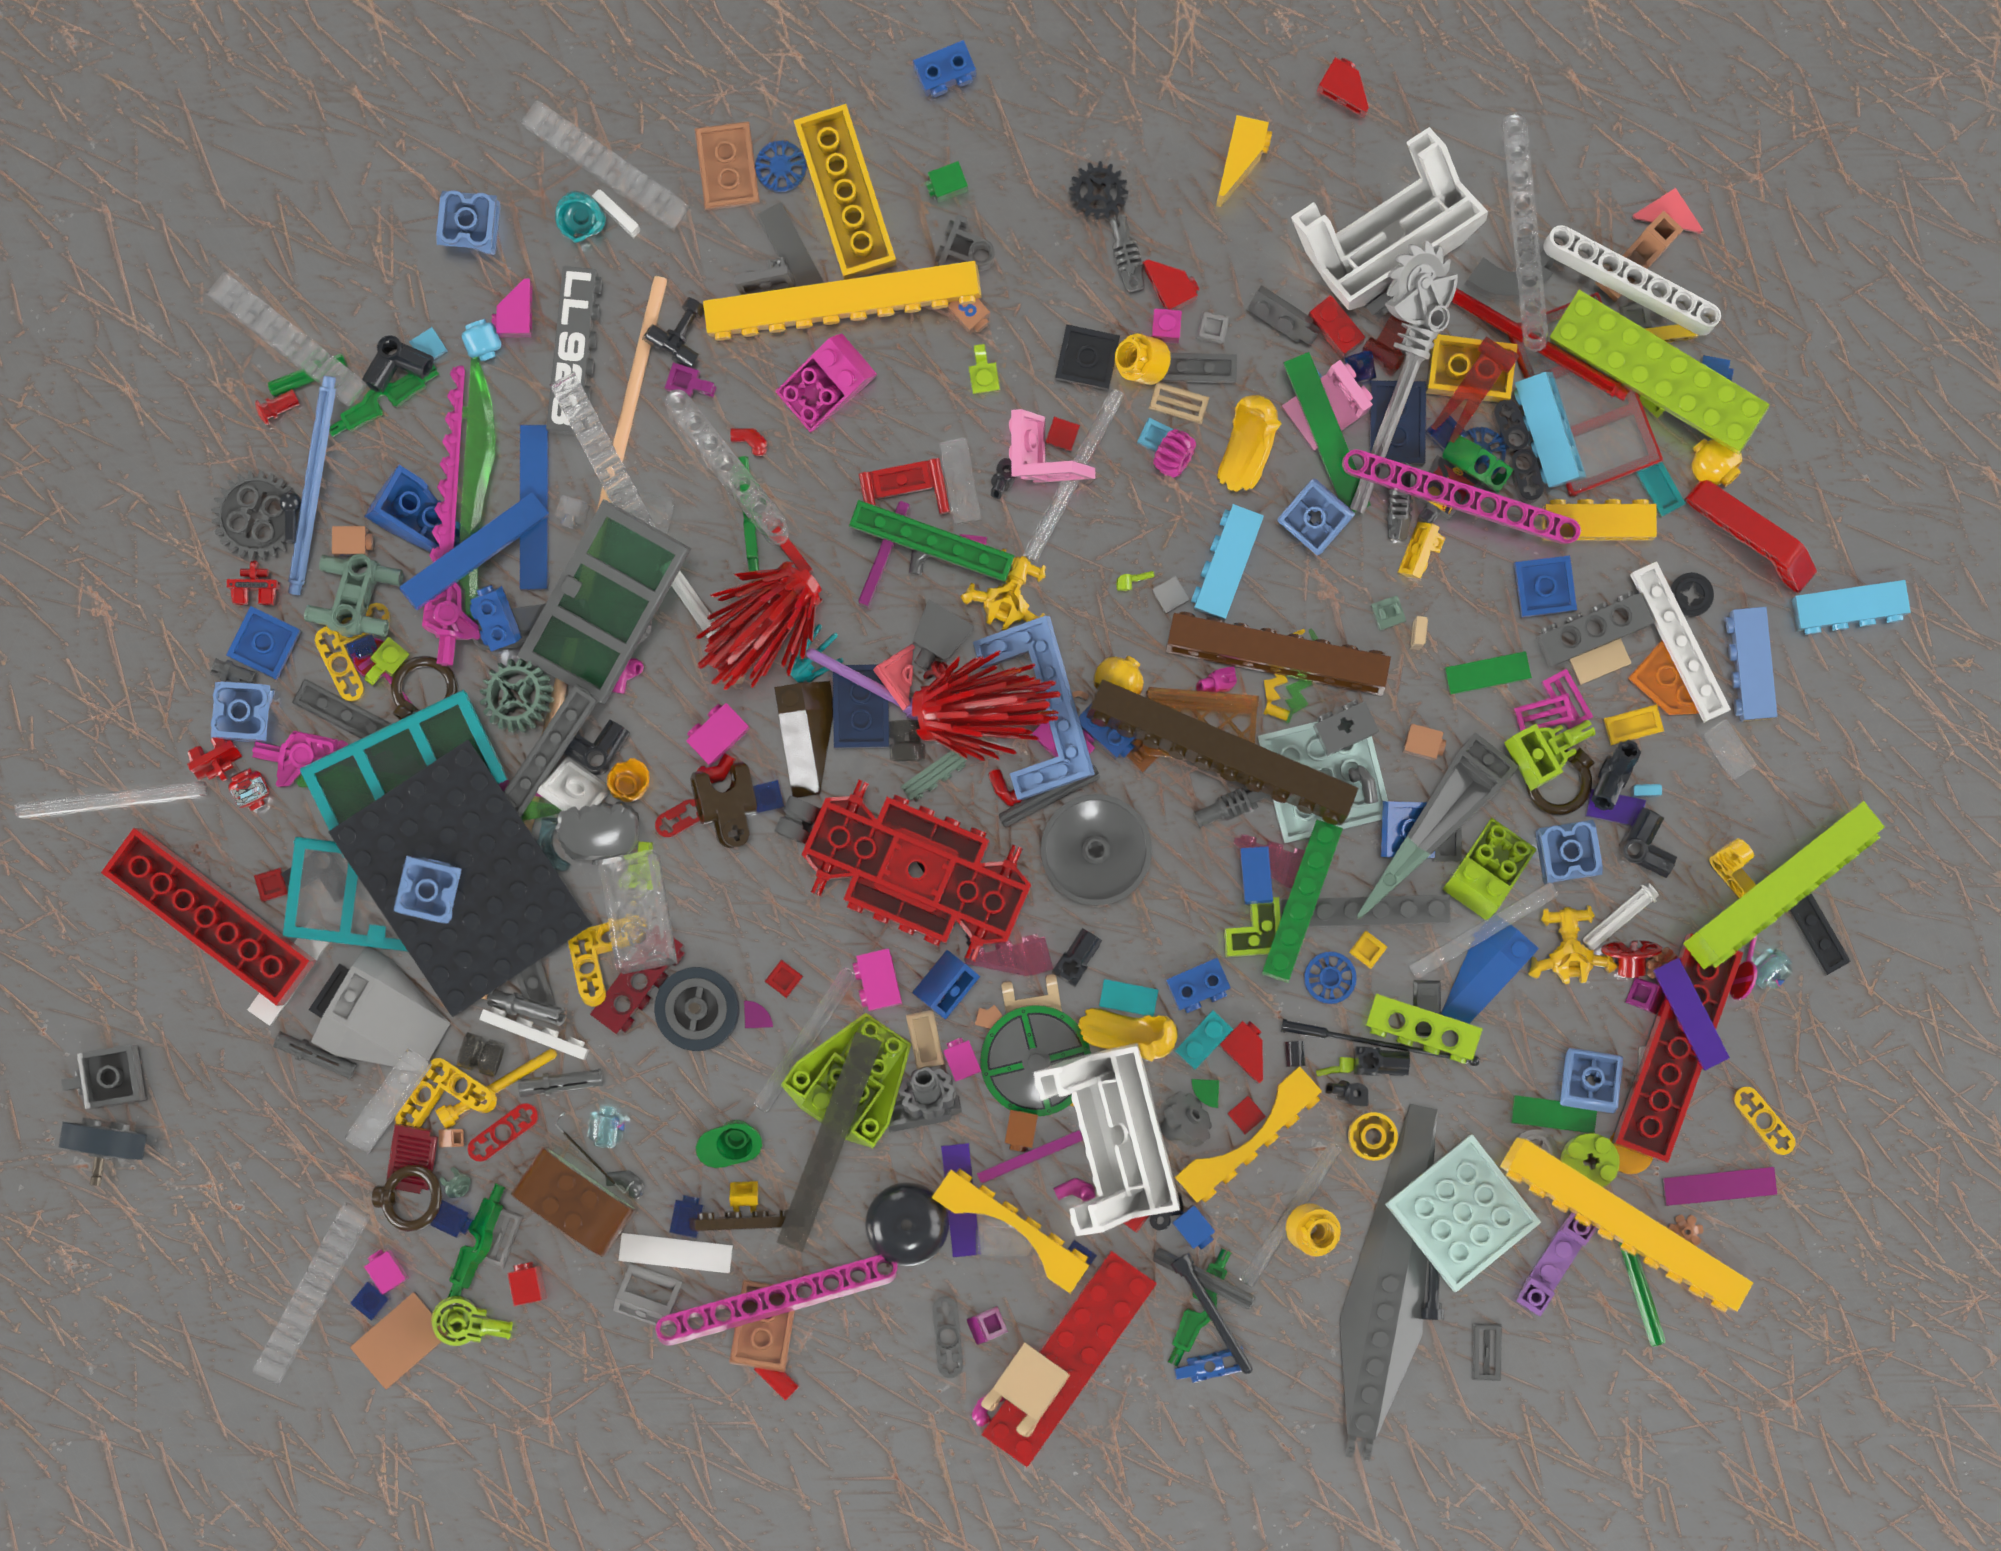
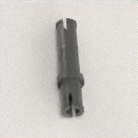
M495 989L487 995V1000H491L487 1002L488 1006L507 1010L512 1015L522 1014L561 1026L566 1018V1014H561L566 1013L564 1008L529 1000L515 992L508 994Z
M279 1031L273 1044L274 1048L294 1055L296 1060H306L342 1075L349 1080L352 1078L357 1063L334 1056L323 1049L309 1044V1040H299L284 1034L282 1031ZM291 1045H295V1046L300 1047V1048H302V1049H304V1050H307V1051L311 1052L312 1055H310V1054H308V1053H305V1052H303V1051H301V1050H298V1049H296V1048H294V1047H291ZM318 1056H321V1057H323V1058H325V1059H328V1060H330V1061H332V1062H335V1063L339 1064V1066H336V1065L331 1064V1063H329V1062H326V1061H324V1060H322V1059H319Z
M601 1068L552 1076L546 1073L542 1077L518 1079L520 1097L544 1093L545 1096H550L551 1092L603 1086Z

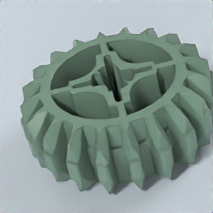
M521 658L518 659L517 663L513 659H508L507 667L501 662L498 663L499 671L489 670L490 675L493 677L491 680L483 679V683L488 685L487 689L483 688L480 690V693L486 696V698L480 700L481 705L487 706L483 711L484 715L491 716L489 719L490 723L494 725L498 723V728L501 730H505L508 727V731L511 733H515L517 728L522 733L526 732L527 724L532 729L536 728V719L541 722L545 721V718L541 715L542 712H551L546 703L554 702V698L547 695L554 691L553 686L547 685L551 680L550 677L543 675L544 671L539 667L536 668L530 661L526 664V661ZM517 675H527L524 680L520 679L514 684L507 681ZM535 685L536 696L534 702L532 703L530 700V695L534 690L533 686ZM502 688L504 695L498 703L499 691ZM510 688L516 692L518 691V694L520 698L524 701V703H522L519 700H516V697L514 696V693L510 690ZM517 708H524L526 710L525 713L518 716H506L510 711L514 712Z

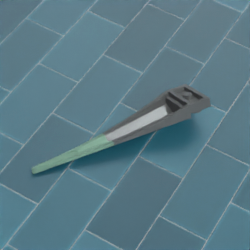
M1475 732L1456 755L1394 858L1361 908L1357 919H1361L1497 795L1518 770L1519 766Z

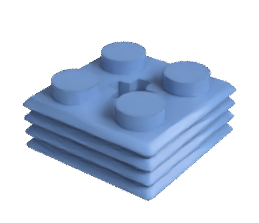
M1312 479L1280 515L1278 522L1314 554L1320 555L1354 517L1355 513L1317 479ZM1320 511L1322 513V523L1319 521L1312 523L1311 519L1313 516L1310 512Z
M1569 1048L1565 1056L1560 1104L1562 1106L1615 1113L1619 1103L1623 1056ZM1589 1076H1593L1594 1081L1598 1083L1592 1086L1586 1080Z

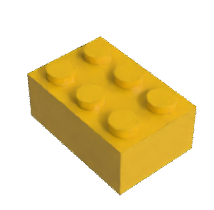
M1438 334L1437 339H1433L1434 347L1430 352L1426 385L1427 394L1497 403L1502 400L1511 399L1517 344Z

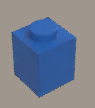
M1195 1205L1191 1206L1183 1215H1180L1172 1222L1192 1249L1197 1246L1203 1249L1214 1240L1211 1235L1215 1233V1230Z

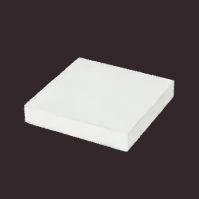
M568 756L537 791L539 795L562 811H566L571 807H576L580 810L584 806L590 807L593 804L599 806L610 793L604 781Z

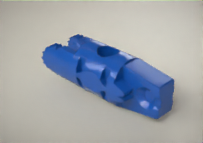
M1229 1349L1187 1358L1188 1365L1174 1369L1177 1380L1191 1377L1192 1383L1242 1372L1238 1364L1225 1368L1223 1358L1232 1356ZM1212 1361L1215 1364V1369L1212 1371L1206 1370L1205 1363Z

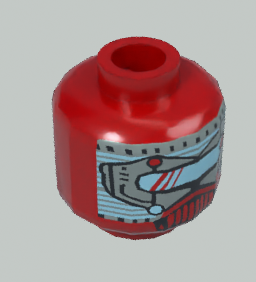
M248 768L230 777L232 782L228 785V789L239 808L249 807L250 811L265 804L263 799L269 795L270 791L259 771H252L251 768Z

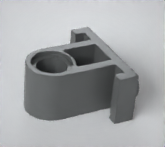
M957 214L955 221H949L945 232L948 240L945 247L940 245L935 261L939 262L938 266L949 265L947 263L948 260L956 263L975 261L978 265V270L984 271L989 269L994 263V247L986 239L960 230L961 227H967L968 218ZM978 249H984L989 253L987 259L979 261L974 258L973 254Z

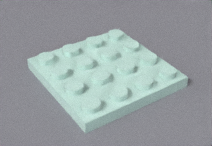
M1341 720V724L1338 727L1339 731L1345 730L1346 733H1349L1348 729L1352 726L1351 722L1345 723ZM1318 721L1257 736L1259 746L1359 788L1348 818L1342 826L1339 824L1335 826L1347 829L1382 820L1383 801H1388L1372 736L1328 757L1313 728ZM1357 765H1361L1367 769L1375 779L1378 802L1372 804L1364 802L1360 781L1353 783L1349 779L1348 770L1350 768H1356ZM1273 800L1284 844L1310 838L1316 820L1325 822L1322 817L1313 813L1306 814L1287 802L1279 803Z
M1472 1134L1385 1203L1454 1292L1460 1290L1541 1223Z

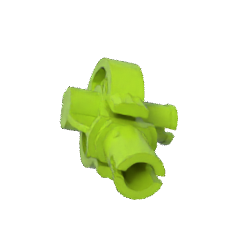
M460 1296L448 1297L439 1302L431 1318L433 1331L437 1338L451 1346L464 1345L470 1341L481 1342V1336L485 1335L510 1339L513 1322L489 1319L486 1317V1309L476 1308L470 1300ZM453 1303H460V1304H462V1305L454 1304L452 1309H450L449 1306L446 1307L447 1305H450V1304H453ZM440 1325V1326H441V1329H442V1331H443L444 1333L446 1332V1329H445V1327H446V1328L449 1330V1331L447 1332V1336H449V1337H451V1338H448V1337L444 1336L443 1334H441L440 1331L438 1330L437 1326Z

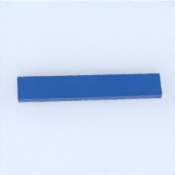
M520 425V500L533 493L548 511V431L546 430V425ZM548 517L520 536V590H548Z
M530 493L401 585L400 591L417 611L549 516V512L536 496Z

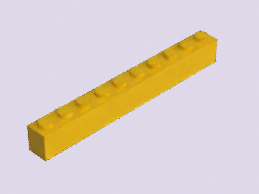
M975 261L705 300L703 305L707 334L711 338L715 337L717 341L731 339L733 334L742 333V336L749 337L758 335L760 330L769 329L770 333L785 331L787 326L796 325L797 329L812 327L814 322L823 321L824 325L837 324L840 322V319L850 317L851 321L867 319L869 314L877 313L878 317L894 315L896 310L905 309L906 313L921 311L923 306L932 305L933 309L948 307V303L959 301L960 305L973 304L976 302L975 299L982 298L978 265Z
M1516 1138L1500 1165L1501 1168L1508 1171L1506 1176L1519 1184L1522 1181L1530 1185L1529 1191L1541 1198H1544L1546 1195L1554 1200L1552 1205L1565 1213L1567 1210H1570L1576 1214L1574 1218L1576 1221L1587 1227L1591 1224L1599 1229L1597 1233L1609 1241L1616 1239L1622 1243L1621 1249L1634 1256L1636 1253L1643 1256V1262L1656 1270L1660 1267L1667 1271V1278L1678 1284H1681V1282L1686 1283L1690 1286L1689 1292L1700 1298L1708 1297L1713 1300L1711 1305L1724 1313L1727 1310L1738 1312L1753 1285V1282L1527 1139Z

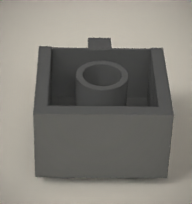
M125 1045L77 1054L79 1070H75L76 1077L61 1079L63 1091L78 1089L79 1095L84 1096L85 1109H96L146 1100L138 1045Z

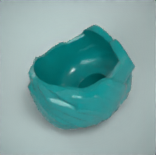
M574 190L567 192L558 201L555 211V222L564 236L578 243L591 235L601 232L605 226L606 216L603 209L590 195Z

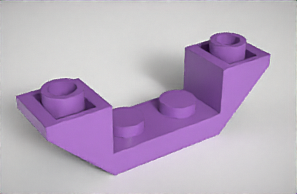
M1573 1212L1552 1238L1527 1277L1516 1302L1539 1317L1555 1294L1553 1291L1582 1246L1587 1245L1597 1229L1592 1224L1587 1227L1574 1219L1576 1214Z

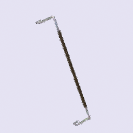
M563 1112V1113L559 1116L557 1122H555V1125L558 1127V1129H559V1130H560V1131H561V1132H562V1133H563V1134H564V1135H565V1136H566V1137H567V1138H568V1139H569V1140H570V1141H571V1142H572V1143H573L622 1193H626V1192L628 1191L630 1185H631V1184H632V1185L634 1184V1181L631 1182V1183L628 1185L626 1191L624 1192V1191L612 1180V1178H611L566 1132H564V1131L557 1125V1123L559 1122L561 1116H562V1115H563V1116L565 1115V1112Z

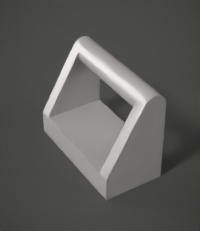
M630 1263L617 1294L613 1311L656 1326L660 1318L672 1314L683 1281ZM635 1276L672 1289L673 1292L667 1306L626 1292L631 1277Z

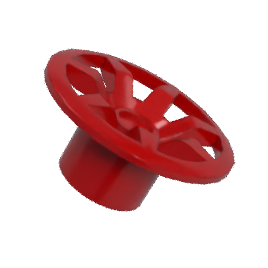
M1638 940L1631 941L1630 948H1627L1623 942L1613 941L1603 945L1601 951L1607 956L1618 958L1619 976L1637 978L1646 975V958L1659 955L1662 952V946L1651 941L1639 940L1643 946L1638 948Z

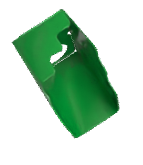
M1459 434L1453 435L1442 455L1443 459L1497 493L1502 489L1514 470L1498 458L1497 460L1496 456L1483 447ZM1486 455L1490 459V465L1484 473L1478 474L1474 470L1475 461L1480 456ZM1504 467L1506 469L1503 474L1498 472L1494 479L1491 478L1496 468Z

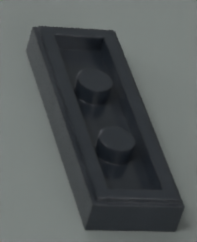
M1812 893L1788 911L1825 976L1851 962Z

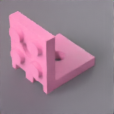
M1339 360L1320 379L1339 427L1343 431L1367 414L1373 405L1370 401L1373 397L1364 385L1360 387L1355 381L1356 373L1348 363L1344 365ZM1295 396L1282 405L1281 408L1312 451H1315L1317 446L1299 401Z
M1022 409L1011 410L1009 430L1011 432L1012 445L1009 448V457L1012 461L1013 477L1021 476V479L1033 480V483L1095 479V468L1075 461L1045 463V417Z

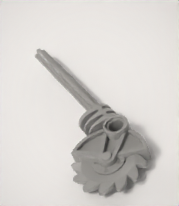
M1428 241L1422 243V248L1410 244L1408 246L1409 255H1398L1396 261L1399 265L1388 274V277L1394 280L1388 288L1387 296L1394 297L1385 305L1394 317L1409 324L1401 323L1407 331L1405 334L1398 332L1397 335L1403 338L1402 344L1394 342L1393 347L1405 351L1406 360L1371 450V454L1384 458L1386 457L1422 361L1429 360V349L1434 347L1433 339H1437L1439 332L1443 331L1449 323L1450 314L1447 308L1454 297L1457 287L1458 274L1449 272L1451 260L1448 258L1443 260L1442 247L1437 246L1433 249ZM1378 464L1375 467L1374 472L1377 477L1383 464ZM1363 479L1360 480L1350 509L1364 514L1375 483Z

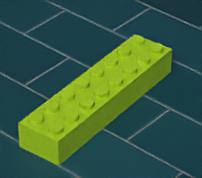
M1578 290L1550 335V341L1617 382L1622 383L1625 387L1738 455L1744 449L1770 406L1769 403L1581 290Z
M1863 801L1683 943L1703 969L1711 964L1716 968L1774 923L1780 916L1798 904L1799 901L1817 889L1823 882L1837 873L1842 867L1851 862L1866 848L1881 837L1878 835V832L1885 828V826Z

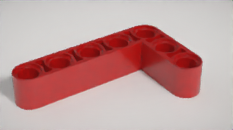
M1699 481L1685 498V501L1694 510L1772 561L1780 579L1793 591L1800 593L1817 573V569L1806 547L1798 539L1711 481Z

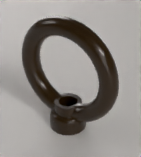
M418 656L404 662L396 670L391 683L392 698L397 706L392 713L401 720L420 711V709H417L413 704L405 700L402 692V684L406 675L418 667H430L440 672L445 679L447 687L445 698L457 693V680L448 665L442 666V664H437V658L431 656ZM449 708V709H447V710H445V711H443V712H441V713H439V714H437V715H435V716H433V717H431V718H429V719H427V720H425V721H430V720L437 719V718L443 716L444 714H446L451 708Z
M1580 747L1576 750L1577 753L1567 760L1581 776V788L1573 800L1564 804L1551 803L1541 796L1538 788L1531 791L1526 783V790L1531 801L1542 811L1553 815L1569 814L1582 807L1589 798L1592 790V774L1589 768L1595 762Z
M408 1165L399 1168L388 1178L384 1186H375L372 1192L373 1206L375 1208H382L386 1219L395 1228L407 1232L418 1231L428 1226L437 1216L442 1203V1189L437 1177L429 1169L420 1165ZM409 1176H418L424 1179L431 1192V1201L427 1211L416 1220L402 1219L397 1215L393 1207L397 1198L396 1186L401 1180Z

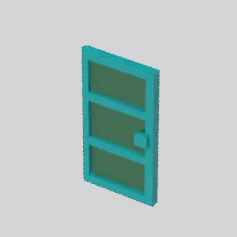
M464 689L300 768L301 775L329 831L468 739L498 784L508 779Z

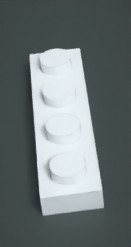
M493 1006L490 1011L485 1009L482 1011L479 1020L582 1060L587 1058L589 1049L584 1048L585 1042L569 1037L568 1041L558 1038L559 1032L547 1027H543L542 1031L532 1028L533 1022L521 1017H517L516 1021L506 1018L508 1012Z

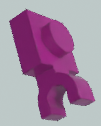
M673 363L665 390L692 398L694 391H697L700 394L714 398L717 387L714 386L715 383L698 379L700 375L699 370Z

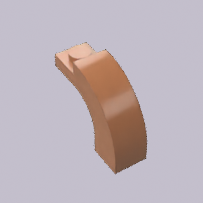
M1663 211L1622 256L1648 269L1684 229ZM1627 277L1631 284L1636 282L1634 278ZM1599 282L1595 283L1614 302L1622 296L1620 293Z

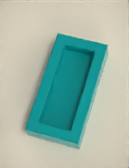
M1663 462L1635 472L1652 504H1656V511L1660 518L1686 504Z
M1104 979L1099 1007L1154 1017L1159 990Z

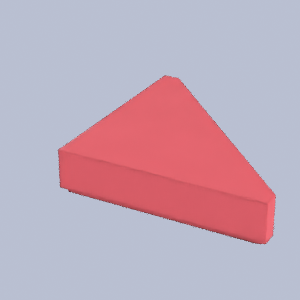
M1676 188L1632 216L1634 220L1652 223L1665 211L1684 230L1697 234L1703 231Z
M913 643L873 669L903 711L910 705L909 693L913 675L912 658L913 650L915 649Z

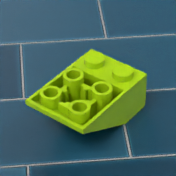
M1491 818L1442 890L1488 921L1499 909L1537 849Z

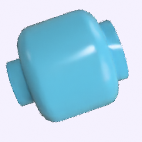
M486 319L466 325V330L461 336L469 357H479L481 362L496 357L495 351L500 349L502 344L499 335L496 333L495 325L490 322L487 323Z

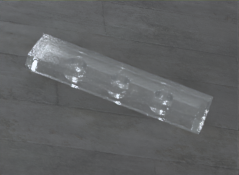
M408 1048L345 1135V1140L369 1154L428 1072L432 1063Z

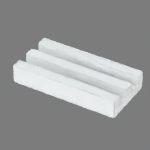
M598 189L592 195V198L614 221L633 238L636 237L640 232V227L602 190Z

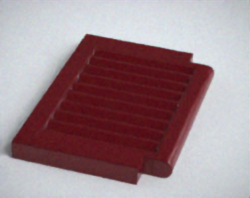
M395 1123L386 1181L396 1170L408 1165H420L433 1172L438 1137L430 1135L431 1130ZM418 1176L404 1178L395 1188L396 1190L421 1194L422 1189L430 1190L426 1181Z

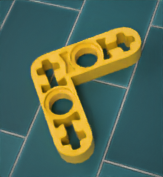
M381 603L369 605L366 616L373 617V610L377 609L380 612L384 611L385 614L382 616V619L390 622L391 614L385 605ZM352 617L345 618L341 624H347L352 620ZM325 626L316 633L315 644L341 697L349 702H357L363 698L365 686L346 646L370 634L363 632L358 636L344 637L339 632L332 631ZM326 633L330 636H335V639L332 640L334 649L338 650L340 647L342 649L341 652H335L328 658L326 654L332 652L326 644H321L324 640L323 635ZM338 657H343L348 663L346 670L340 673L335 672L332 667L333 661ZM353 672L354 676H350L349 679L353 685H359V688L356 689L357 695L345 694L348 685L344 679L339 683L338 678L346 677Z
M1735 839L1710 857L1711 866L1738 898H1741L1756 886L1742 869L1743 866L1754 858L1752 849L1742 839Z
M630 916L588 927L568 941L578 991L583 1003L587 1006H598L606 997L598 954L644 942L649 935V929L642 917ZM633 926H638L637 934H633ZM619 929H623L625 938H622ZM612 931L616 933L615 939L611 942L606 943L601 940L602 935L606 932ZM580 940L585 941L584 946L587 954L582 955L578 946ZM590 962L594 964L592 972L588 974L580 972V967L584 963ZM587 982H592L596 990L593 997L589 995L590 989Z
M435 1058L427 1064L396 1113L395 1120L398 1124L420 1128L444 1091H447L480 1113L491 1112L496 1106L497 1098L492 1090L452 1063L442 1058ZM437 1067L445 1071L443 1076L438 1075L435 1071ZM461 1078H465L468 1083L466 1090L462 1093H457L455 1089L456 1082ZM428 1079H430V1080H432L433 1082L437 1083V1084H438L437 1087H435L434 1085L428 1083V1082H427ZM428 1087L431 1091L430 1099L426 1102H421L419 1100V1093L423 1088ZM476 1092L481 1096H485V1099L488 1101L485 1105L480 1104V1101L471 1095ZM415 1103L416 1105L423 1108L420 1111L416 1109V1107H413L412 1104ZM407 1113L414 1118L412 1123L407 1122L408 1120L405 1118Z

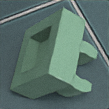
M1397 595L1370 605L1380 631L1407 621Z

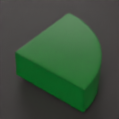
M1191 1079L1192 1089L1197 1098L1209 1107L1218 1108L1219 1080Z

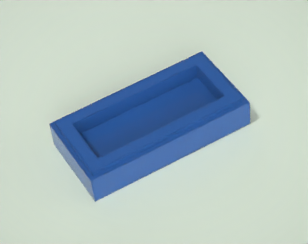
M1269 847L1241 848L1245 904L1273 903Z

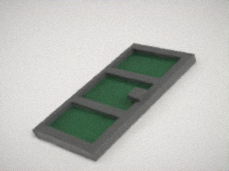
M603 499L517 656L527 662L530 661L532 665L539 667L544 672L571 687L578 684L599 698L598 702L605 704L690 553L691 548Z

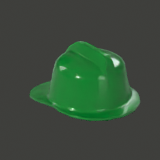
M731 1120L721 1127L703 1133L696 1144V1155L700 1162L712 1168H723L747 1162L760 1154L762 1138L758 1131L742 1120Z

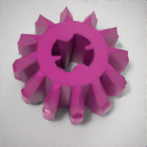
M1176 428L1168 432L1155 453L1153 460L1155 468L1173 478L1182 474L1195 453L1196 442L1194 438Z

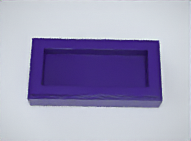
M1592 789L1585 816L1632 826L1642 806L1645 807L1646 800L1619 795L1613 810L1603 811L1595 807L1594 802L1591 800L1594 789Z

